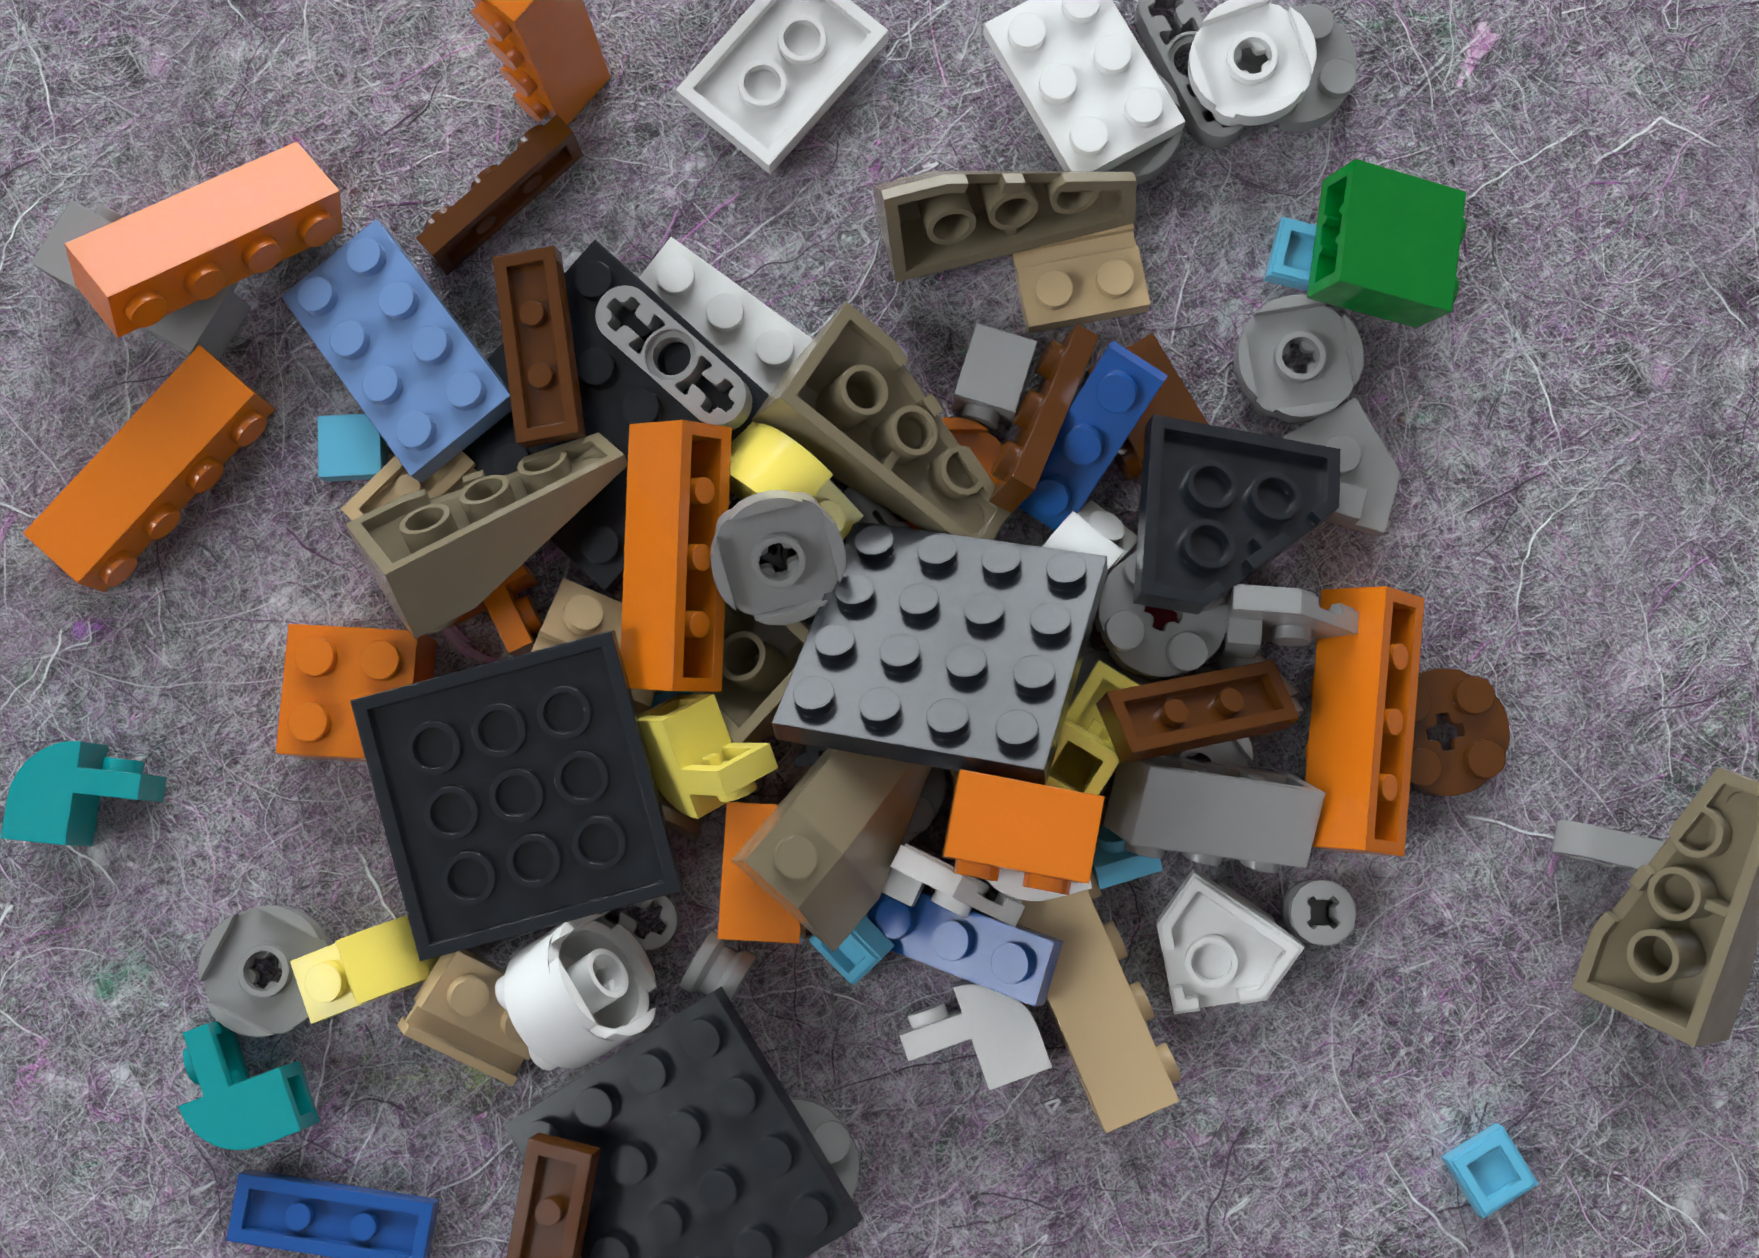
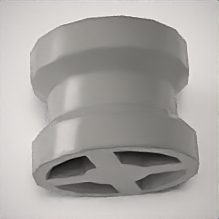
M1321 879L1300 881L1293 885L1282 898L1280 908L1282 923L1290 934L1302 942L1321 946L1337 944L1346 938L1355 925L1357 913L1354 900L1344 887L1336 882ZM1330 902H1331V904L1329 905L1328 909H1329V918L1331 919V921L1326 917V915H1327L1326 906H1327Z
M712 930L694 956L679 987L688 993L700 991L708 995L722 986L732 1002L754 965L757 956L747 950L734 951L726 946L725 939H717L718 933Z

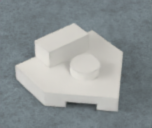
M905 844V846L900 845L882 893L913 907L926 884L936 889L931 899L932 902L964 918L968 917L973 907L1013 927L1016 926L1025 908L1021 904V900L1000 891L995 901L986 898L985 895L990 887L989 884L976 877L955 874L954 866L909 844Z
M1195 868L1192 869L1157 919V929L1174 1015L1201 1011L1200 1008L1229 1003L1239 1002L1240 1004L1266 1001L1305 948L1302 941L1275 924L1274 917L1221 881L1217 884Z

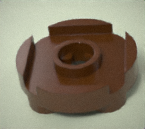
M1435 668L1420 672L1418 677L1410 786L1413 788L1411 789L1432 797H1449L1474 791L1491 777L1498 775L1506 763V752L1510 741V729L1506 711L1500 699L1495 695L1493 686L1480 676H1471L1461 670L1451 668ZM1436 715L1446 716L1448 724L1455 725L1457 730V737L1451 739V748L1447 751L1442 750L1438 740H1428L1427 728L1433 727L1437 723Z

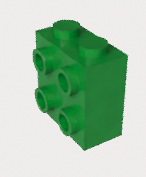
M1354 159L1322 180L1307 298L1414 328L1451 313L1459 291V280L1456 273L1459 248L1466 232V220L1463 217L1466 192L1358 159Z

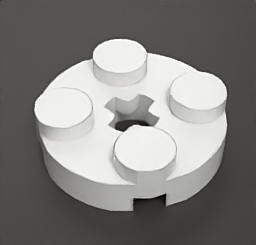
M1228 0L1214 8L1203 20L1202 26L1196 33L1190 49L1188 75L1197 99L1205 108L1212 112L1214 119L1220 124L1226 126L1266 124L1289 113L1305 97L1317 59L1316 42L1307 21L1290 6L1287 11L1279 5L1269 3L1270 0ZM1251 47L1255 56L1266 54L1269 61L1262 64L1260 73L1249 74L1247 70H1240L1236 66L1241 61V50Z

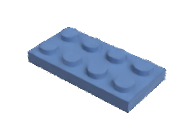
M377 218L281 296L409 475L420 483L427 480L512 411L509 388L390 231Z

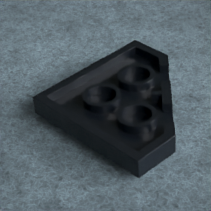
M1153 414L1145 426L1133 604L1198 615L1230 592L1234 586L1242 583L1322 524L1339 508L1341 449Z

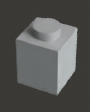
M976 323L954 392L952 409L962 412L961 418L976 421L987 429L995 430L998 428V424L1011 427L1037 341Z

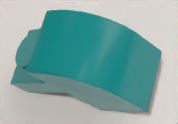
M65 741L50 745L31 756L16 773L7 795L0 838L57 845L93 846L100 796L163 802L167 777L143 774L145 761L107 757L109 745L84 741Z
M215 1021L182 1033L187 1046L183 1050L184 1066L191 1081L200 1086L203 1097L179 1105L178 1108L190 1129L204 1141L224 1149L247 1150L263 1146L320 1122L300 1060L251 1078L236 1032Z

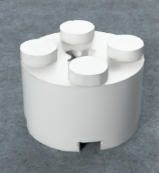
M594 914L561 923L517 952L510 960L505 974L496 982L495 995L498 1002L508 1011L513 1026L528 1046L531 1059L543 1070L552 1071L558 1067L568 1069L583 1067L644 1031L654 1019L656 1007L649 1011V993L656 989L657 986L649 958L636 938L623 926L618 924L610 929L596 921L597 918L602 916L601 914Z

